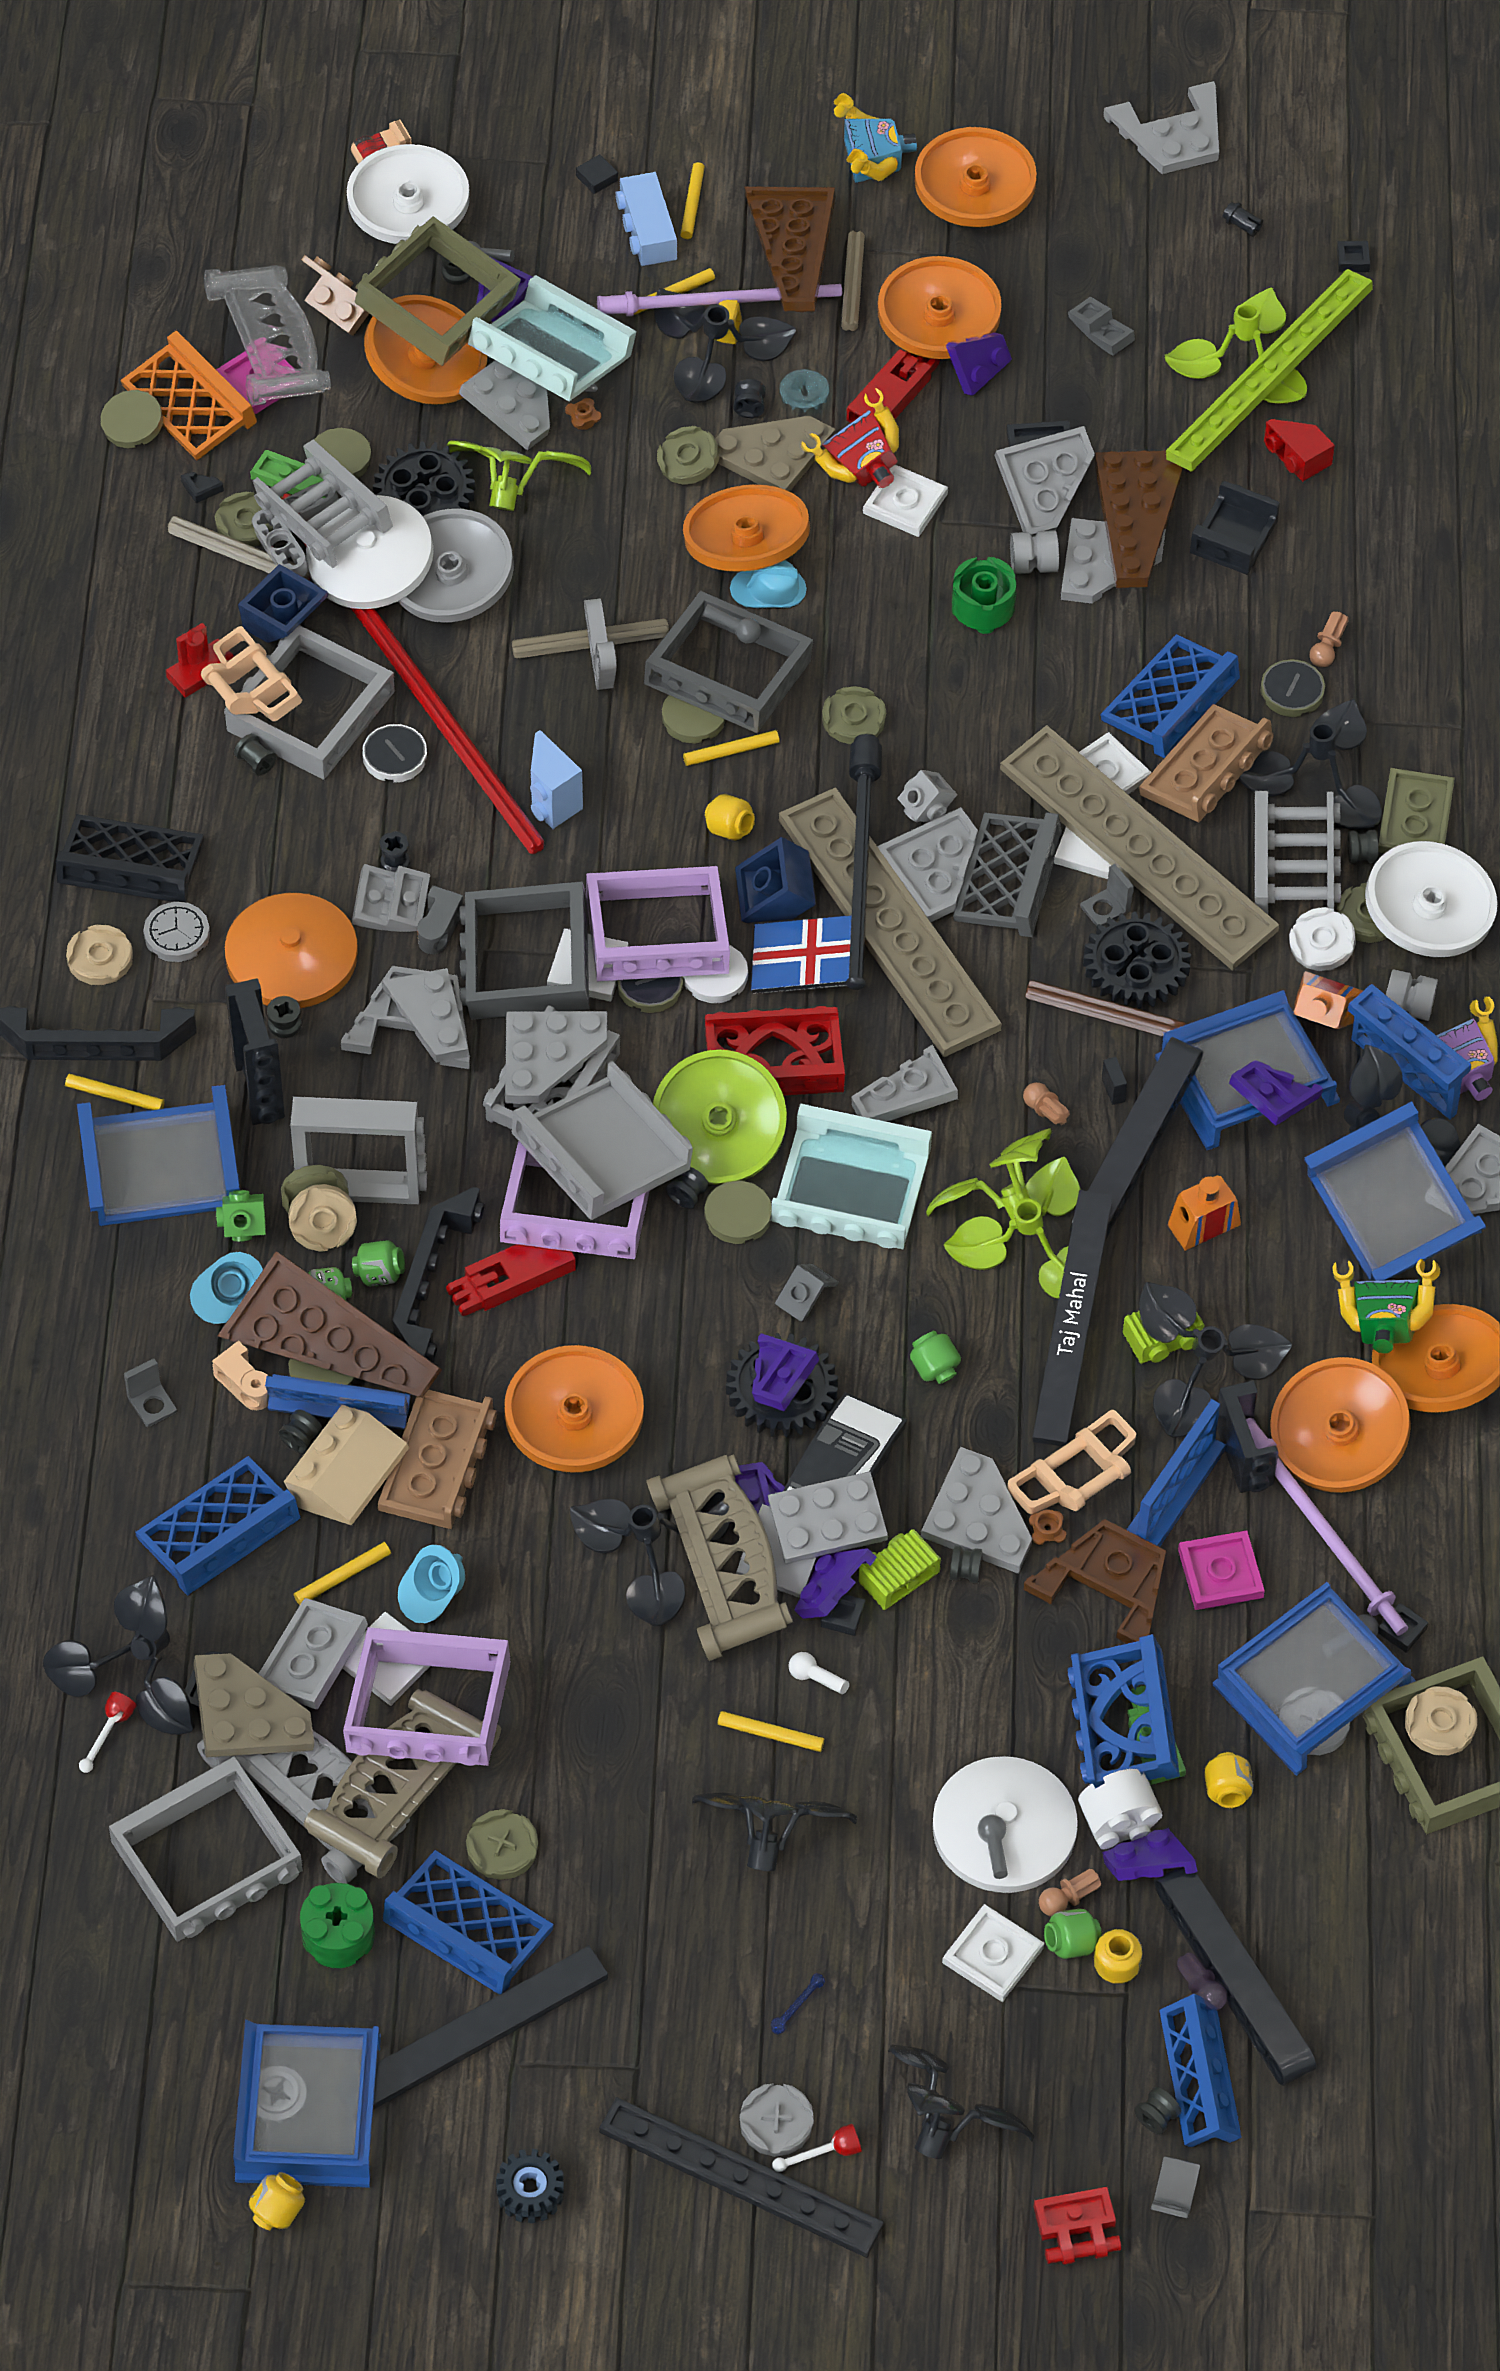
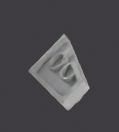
M447 968L382 981L383 990L388 997H392L397 1004L398 1011L403 1018H407L415 1029L416 1036L436 1063L469 1056Z

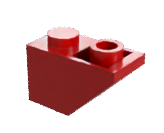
M1270 419L1266 422L1264 443L1267 449L1275 453L1284 462L1287 470L1295 473L1302 482L1332 465L1335 445L1316 425Z

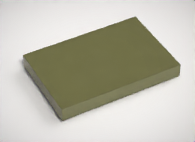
M1390 768L1378 852L1386 853L1394 847L1410 842L1427 841L1445 844L1455 778Z

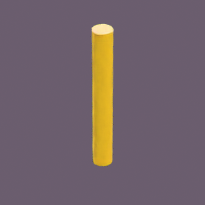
M699 162L694 163L692 167L680 234L684 239H691L694 231L705 166Z
M709 268L664 289L671 292L685 293L714 280L715 275L712 269ZM657 292L648 296H656ZM639 309L636 313H634V315L643 312L647 309Z
M774 730L684 753V762L686 766L779 743V736L777 731Z
M68 1074L65 1082L66 1087L149 1110H158L164 1107V1099L73 1074Z
M383 1542L295 1592L294 1597L297 1603L301 1605L304 1598L311 1600L390 1555L389 1547Z
M724 1711L720 1712L718 1718V1725L821 1752L824 1745V1738Z

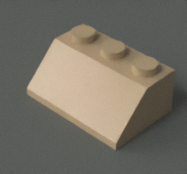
M341 1405L284 1480V1483L289 1492L295 1497L298 1508L352 1525L408 1451L409 1446L368 1412Z

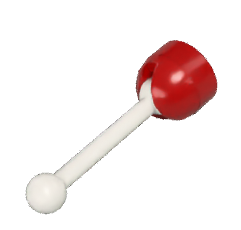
M112 1692L105 1705V1713L109 1719L87 1758L80 1761L79 1769L82 1772L88 1773L93 1769V1760L114 1723L128 1720L137 1705L129 1697L119 1692Z
M851 2123L836 2130L831 2143L787 2159L778 2157L773 2161L772 2167L776 2172H783L789 2165L832 2150L843 2156H851L862 2152L855 2128Z

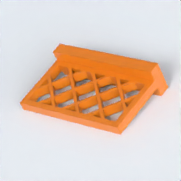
M176 330L167 337L168 345L120 381L127 391L140 390L148 392L153 397L170 396L168 407H161L163 415L162 426L197 461L240 427L244 426L248 430L257 423L251 404ZM169 356L175 361L174 370H159V364ZM140 378H151L150 388H136L133 384ZM157 378H173L171 389L156 388ZM192 378L194 380L193 389H177L178 379ZM191 397L190 407H174L175 398ZM197 397H211L212 406L196 407ZM173 415H188L187 426H174L172 424ZM194 415H210L209 426H193ZM216 415L230 416L233 419L226 426H214ZM192 434H207L206 441L197 448L190 443Z

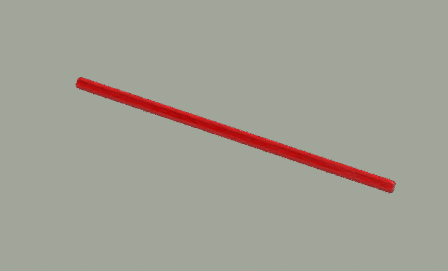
M286 493L280 498L283 500L291 495ZM351 608L528 852L536 854L538 851H542L544 849L543 838L374 608Z

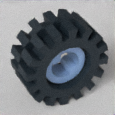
M524 2149L519 2150V2157L515 2158L514 2154L508 2156V2163L502 2162L500 2173H497L496 2177L497 2197L500 2207H505V2213L509 2217L515 2214L516 2221L519 2222L523 2221V2217H528V2223H535V2217L540 2216L541 2221L548 2219V2212L554 2215L557 2211V2204L561 2205L564 2193L562 2169L559 2170V2163L556 2159L551 2162L550 2154L544 2152L542 2157L539 2156L537 2149H532L531 2155H526ZM527 2178L529 2180L533 2178V2180H536V2186L539 2189L532 2193L525 2192L523 2180L526 2181Z

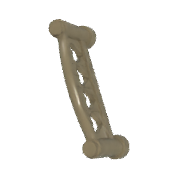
M734 1454L731 1456L723 1455L663 1479L658 1475L646 1480L658 1513L670 1508L672 1509L710 1620L709 1624L697 1628L701 1644L709 1661L722 1657V1652L784 1629L787 1627V1624L793 1622L786 1602L782 1604L777 1602L776 1570L770 1542L757 1511L735 1481V1476L740 1475L741 1471ZM722 1492L725 1494L723 1502L729 1506V1511L725 1515L719 1516L699 1512L715 1493ZM729 1521L735 1523L733 1531L740 1537L736 1544L727 1545L709 1542L724 1523ZM735 1552H745L744 1562L750 1565V1569L746 1574L739 1575L720 1571ZM754 1581L756 1583L754 1592L760 1595V1600L756 1604L750 1605L730 1601L745 1582Z
M418 1689L413 1693L408 1703V1708L412 1711L386 1728L415 1732L420 1727H426L433 1734L480 1738L483 1721L427 1690L422 1691ZM497 1725L492 1750L495 1747L501 1733V1727L499 1725ZM358 1755L337 1785L328 1808L325 1811L323 1809H312L305 1818L304 1828L308 1829L309 1834L364 1864L365 1871L377 1878H382L392 1867L398 1852L397 1846L389 1841L456 1763L412 1759L417 1770L390 1769L386 1766L389 1761L395 1760V1758L390 1756ZM377 1775H386L396 1794L369 1793L365 1788L368 1785L374 1784V1778ZM356 1799H365L375 1818H350L344 1812L353 1808V1802Z

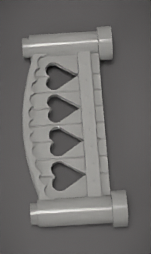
M313 1731L314 1748L312 1751L282 1752L267 1755H235L245 1773L302 1826H304L305 1818L312 1809H323L325 1811L331 1800L330 1797L312 1801L318 1779L329 1777L333 1781V1786H337L352 1763L336 1746L315 1731ZM204 1740L197 1744L200 1755L211 1768L234 1757H206ZM297 1754L305 1755L308 1758V1763L315 1764L318 1767V1770L313 1774L287 1778L292 1758ZM371 1785L365 1788L369 1793H376ZM365 1799L355 1800L359 1809L367 1811L368 1815L366 1818H375ZM408 1819L405 1822V1824L398 1830V1832H396L392 1839H394L399 1833H401L406 1828V1824L410 1821V1819ZM318 1839L330 1850L321 1859L325 1870L337 1883L348 1884L357 1876V1869L363 1864Z

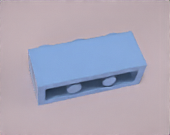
M656 172L620 178V191L616 192V202L619 210L624 209L623 224L625 231L631 232L632 235L630 237L632 254H638L641 266L677 260V238Z

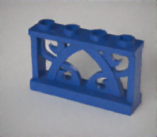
M1153 1634L1139 1637L1140 1641L1080 1655L1079 1653L1071 1654L1073 1667L1068 1668V1677L1071 1687L1076 1689L1077 1697L1072 1699V1708L1076 1720H1080L1081 1730L1076 1731L1078 1747L1081 1752H1084L1085 1762L1080 1763V1769L1084 1783H1090V1785L1093 1783L1095 1789L1105 1784L1103 1777L1126 1769H1137L1140 1771L1141 1776L1144 1773L1148 1780L1165 1777L1166 1780L1180 1777L1163 1652ZM1142 1659L1141 1661L1131 1665L1124 1671H1121V1669L1117 1665L1121 1663ZM1107 1667L1116 1675L1110 1681L1106 1675L1098 1674L1102 1678V1682L1098 1686H1092L1089 1682V1677L1095 1669ZM1132 1684L1136 1690L1138 1685L1144 1684L1146 1689L1142 1694L1135 1695L1128 1686ZM1122 1692L1133 1704L1149 1707V1712L1141 1715L1132 1724L1128 1738L1117 1734L1102 1722L1109 1707ZM1091 1697L1097 1698L1093 1706ZM1147 1726L1152 1729L1149 1736L1145 1737L1140 1733V1742L1136 1741L1138 1732L1142 1727ZM1096 1734L1104 1741L1097 1745ZM1121 1751L1126 1753L1125 1760L1120 1768L1111 1771H1105L1101 1768V1758L1105 1754L1112 1755L1110 1764L1113 1765L1120 1759ZM1134 1756L1156 1758L1155 1761L1133 1765Z

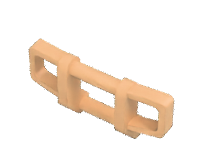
M237 627L213 645V649L221 663L209 664L203 668L201 677L208 685H212L225 700L227 709L232 714H253L260 711L271 721H277L302 702L300 695L291 685V680L285 673L279 672L266 657L265 649L260 644L255 643L243 627ZM241 641L247 642L249 646L227 662L225 658L226 652ZM256 666L268 678V680L250 693H235L228 685L236 682ZM285 692H289L290 695L272 708L267 707V705Z
M1110 1410L1090 1426L1077 1432L1075 1439L1044 1460L1038 1459L1030 1467L1009 1479L1007 1489L1011 1496L1029 1514L1037 1513L1056 1503L1073 1511H1078L1085 1506V1501L1116 1479L1122 1480L1131 1474V1468L1122 1456L1135 1444L1136 1432L1115 1410ZM1108 1425H1114L1126 1438L1112 1452L1095 1436ZM1084 1449L1103 1469V1472L1079 1489L1066 1485L1053 1470ZM1033 1477L1050 1493L1035 1501L1030 1500L1019 1489V1486Z

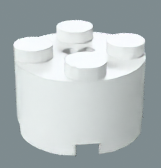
M1126 1769L1111 1773L1103 1777L1105 1784L1095 1789L1092 1783L1080 1794L1079 1804L1101 1849H1109L1119 1842L1128 1839L1134 1841L1147 1836L1151 1832L1150 1828L1163 1816L1146 1775L1143 1773L1141 1776L1140 1771L1137 1769Z

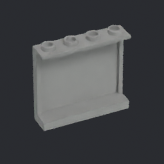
M613 1061L608 1063L606 1078L534 1114L525 1105L513 1111L512 1134L590 1220L690 1170L693 1147L686 1136H682L672 1126L670 1119L657 1110L649 1096L641 1092L632 1083L630 1076L625 1071H621Z

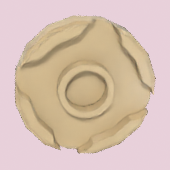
M93 925L88 927V930L83 931L81 934L79 931L72 937L67 945L66 958L71 973L78 980L90 985H106L116 982L126 975L132 965L133 950L131 943L120 929L109 925Z
M327 1184L313 1185L301 1191L292 1201L288 1212L289 1226L296 1241L307 1249L319 1252L344 1245L353 1235L357 1223L355 1205L349 1195L340 1188Z
M1434 1686L1411 1699L1405 1714V1729L1410 1740L1421 1750L1433 1755L1448 1756L1462 1751L1471 1743L1477 1729L1476 1710L1474 1706L1472 1708L1471 1704L1467 1701L1468 1698L1461 1692L1449 1687Z

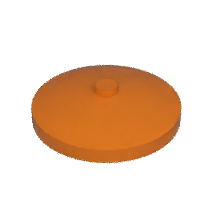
M966 127L943 133L923 148L915 166V188L922 203L932 213L945 221L961 226L986 227L1006 222L1020 214L1028 206L1035 192L1037 172L1035 162L1029 151L1013 137L989 128Z
M923 257L900 266L884 281L878 296V318L886 335L902 349L922 357L949 359L950 356L946 348L947 343H960L966 341L967 338H981L985 334L996 332L1001 318V296L994 281L979 267L953 257Z
M406 295L392 299L441 336L466 315L454 305L431 296ZM374 316L371 318L365 333V353L375 374L394 392L416 402L447 404L462 399L463 397L459 394L461 385L487 365V355L467 343L449 361L441 366Z
M742 485L713 493L698 502L689 511L683 524L685 546L690 555L708 567L724 571H751L780 563L795 554L804 545L810 532L809 514L803 501L785 489L769 485Z
M282 893L253 903L234 920L225 941L226 965L231 979L234 983L258 978L262 991L263 1005L268 1006L271 1000L280 996H289L299 1003L300 1008L310 1007L326 1001L338 993L350 980L358 957L357 937L348 917L329 901L303 893Z
M1457 1304L1434 1305L1432 1317L1419 1330L1415 1331L1412 1341L1409 1343L1393 1344V1350L1385 1354L1376 1352L1373 1349L1372 1364L1383 1369L1395 1380L1404 1394L1409 1409L1423 1412H1447L1462 1409L1488 1397L1500 1386V1323L1491 1315L1473 1307Z
M571 1345L556 1347L534 1356L515 1373L505 1396L506 1426L515 1445L524 1455L537 1464L562 1472L591 1471L614 1462L633 1445L643 1423L644 1400L636 1376L617 1357L603 1350L588 1346Z
M1338 1357L1321 1360L1305 1367L1284 1385L1274 1403L1270 1427L1272 1439L1277 1444L1278 1457L1296 1479L1318 1490L1342 1493L1360 1490L1378 1482L1397 1465L1409 1441L1411 1420L1404 1394L1388 1373L1364 1360Z

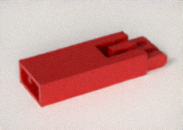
M899 349L847 407L846 421L852 423L870 409L873 413L876 412L874 407L868 406L864 399L866 393L871 403H878L880 396L875 388L882 391L884 396L882 403L884 407L887 406L895 420L931 380V373L939 365L940 359H929ZM908 374L912 375V376L907 380V382L900 378V377H902V378H904V379H907V378H908Z
M516 1244L465 1267V1276L449 1283L446 1286V1290L449 1295H453L452 1300L456 1306H459L460 1314L467 1316L482 1308L484 1311H487L575 1271L576 1261L571 1251ZM502 1275L508 1276L509 1279L498 1283V1277ZM492 1281L496 1284L490 1288L486 1285Z

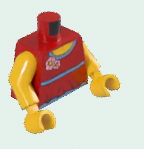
M875 388L880 396L878 403H871L866 393L864 397L866 404L874 407L875 413L871 409L824 442L822 445L825 449L823 450L820 447V438L813 433L809 435L816 441L815 448L809 449L803 441L801 442V448L806 453H813L816 456L815 461L831 478L847 483L856 481L860 486H866L874 480L879 488H885L894 481V475L889 469L898 461L894 452L899 447V428L887 406L884 407L882 403L884 398L882 391Z

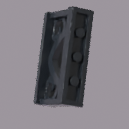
M258 978L225 986L233 1062L236 1072L242 1070L244 1072L248 1089L250 1117L253 1125L270 1124L285 1117L278 1043L275 1038L269 1039L264 1021L261 986Z

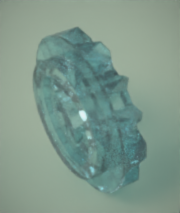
M807 369L796 370L787 374L782 379L780 394L783 403L790 404L792 410L796 408H802L804 412L808 408L818 410L821 403L827 402L829 384L825 377L818 372ZM803 385L806 386L808 391L807 396H803L801 393Z

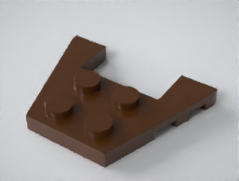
M1104 1519L1071 1544V1548L1059 1558L1055 1557L1046 1564V1568L1037 1575H1031L1024 1582L1023 1590L1052 1604L1068 1577H1071L1131 1608L1117 1630L1116 1638L1126 1644L1140 1641L1139 1637L1150 1634L1166 1550Z

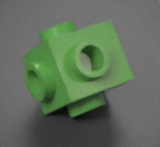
M237 1190L229 1192V1196H223L222 1207H216L217 1228L224 1227L225 1237H232L233 1241H248L253 1239L252 1236L266 1235L264 1194L250 1195L249 1191Z

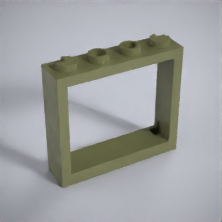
M432 216L422 226L417 225L406 241L400 240L393 249L392 254L388 257L383 256L370 274H363L362 280L356 285L358 291L354 303L443 366L469 342L473 319L478 317L489 323L514 300L521 279ZM428 246L491 290L443 336L380 291Z
M1483 1656L1391 1690L1368 1707L1362 1715L1367 1724L1366 1731L1370 1735L1374 1734L1378 1742V1752L1383 1763L1389 1764L1394 1772L1393 1779L1400 1794L1405 1793L1410 1803L1409 1811L1412 1819H1417L1426 1835L1500 1807V1782L1435 1806L1387 1714L1408 1707L1414 1696L1425 1692L1428 1688L1437 1686L1456 1689L1470 1684L1500 1740V1687Z

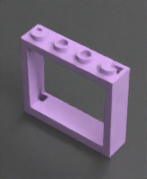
M717 866L586 874L587 908L597 981L729 974L730 948ZM710 894L716 942L606 948L600 901ZM712 958H720V961H712ZM604 964H612V967L604 968Z
M518 1141L500 1218V1242L635 1259L649 1191L633 1199L628 1227L515 1213L525 1166L542 1167Z
M367 1627L343 1730L346 1752L362 1756L370 1754L390 1756L395 1759L412 1758L423 1759L429 1762L444 1761L462 1763L468 1766H488L511 1662L508 1640ZM378 1662L494 1672L480 1738L363 1727Z

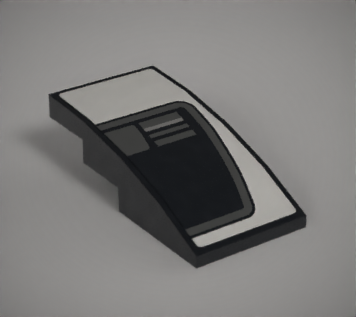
M844 1392L814 1436L783 1491L869 1471L874 1480L876 1474L887 1461L891 1447L905 1430L907 1419Z

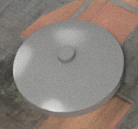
M445 509L422 516L431 533L433 560L427 575L420 585L398 602L413 615L434 622L462 621L477 616L489 609L507 590L514 571V556L510 541L504 530L488 516L467 509Z

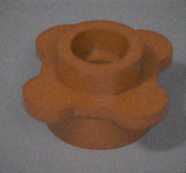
M584 398L576 404L570 403L565 407L566 414L571 416V423L577 429H589L601 419V413L596 411L594 401L590 398Z
M1043 1510L1032 1514L1029 1518V1524L1033 1526L1034 1530L1032 1534L1033 1542L1038 1545H1042L1046 1541L1063 1542L1066 1539V1531L1062 1529L1063 1515L1053 1510ZM1045 1526H1050L1051 1529H1050V1530H1046L1044 1527H1045Z

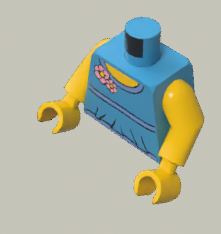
M841 93L834 100L836 105L834 108L835 116L842 118L846 115L844 125V142L848 154L846 160L851 165L855 183L872 178L877 181L884 180L892 173L898 172L901 169L902 153L917 151L915 134L898 135L895 122L892 119H880L865 114L853 106L852 98L845 93Z

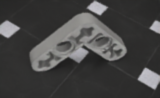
M319 483L309 486L283 499V501L289 505ZM330 491L324 495L326 498H320L311 506L301 511L299 515L307 522L339 500L337 491L334 493ZM262 509L255 513L252 518V524L256 536L276 567L281 564L302 577L305 576L308 572L305 553L290 532L291 530L268 509L266 511ZM269 523V525L273 526L274 530L269 532L265 524ZM277 541H288L282 548L272 547ZM291 557L296 565L292 566L288 563L287 558Z
M601 598L584 600L596 689H610L614 687L616 655L613 641L608 642Z

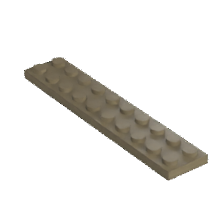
M1048 725L1043 727L1001 762L1000 770L1047 811L1059 814L1062 824L1110 865L1116 864L1137 889L1232 971L1279 931V924Z
M835 787L780 812L779 822L795 844L809 851L811 868L843 914L851 916L856 816ZM869 836L865 945L943 1057L1001 1031L1002 1023Z

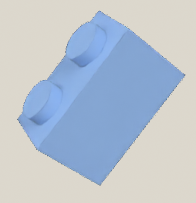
M539 730L535 733L531 765V810L539 821H545L554 829L583 809L582 770Z

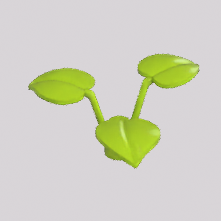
M1273 288L1266 289L1237 306L1234 313V324L1229 325V332L1218 351H1216L1215 345L1207 340L1192 339L1181 343L1173 351L1166 354L1165 361L1172 369L1186 377L1197 379L1210 377L1220 371L1221 362L1218 358L1224 355L1234 334L1243 341L1255 339L1260 357L1264 353L1260 333L1268 334L1281 329L1286 322L1285 310L1278 301ZM1293 369L1263 400L1270 403H1288L1301 400L1307 394L1306 382L1302 375L1296 369Z
M449 441L447 444L450 453L474 451L489 458L491 472L490 489L492 490L489 506L501 510L514 511L517 495L522 496L526 483L541 460L569 463L583 469L588 475L591 474L590 463L586 459L570 453L539 451L532 461L530 457L517 452L501 451L497 448L483 447L467 441ZM495 458L499 462L504 461L502 476L499 475L498 480ZM510 460L531 464L518 486L516 485L517 479L508 477Z
M1045 1129L1018 1139L1000 1153V1157L989 1164L991 1168L1006 1164L1013 1184L1001 1190L1003 1195L1001 1198L983 1181L973 1178L954 1184L938 1194L928 1206L927 1216H930L935 1207L960 1198L972 1190L981 1189L995 1201L998 1209L1005 1207L1010 1219L1014 1220L1015 1205L1023 1199H1031L1024 1183L1020 1162H1037L1039 1149L1043 1145L1042 1141L1050 1139L1051 1129Z
M1065 1157L1045 1165L1029 1179L1025 1186L1031 1199H1023L1015 1205V1219L1009 1221V1228L1003 1236L1002 1227L996 1220L984 1216L975 1217L962 1224L954 1235L944 1243L948 1254L966 1267L976 1270H987L998 1266L1005 1260L1007 1251L1003 1243L1009 1241L1015 1229H1018L1019 1232L1025 1235L1037 1234L1048 1257L1051 1259L1041 1266L1039 1270V1283L1049 1296L1059 1299L1069 1246L1060 1250L1057 1256L1053 1253L1042 1228V1216L1046 1212L1053 1216H1063L1076 1207L1080 1187Z

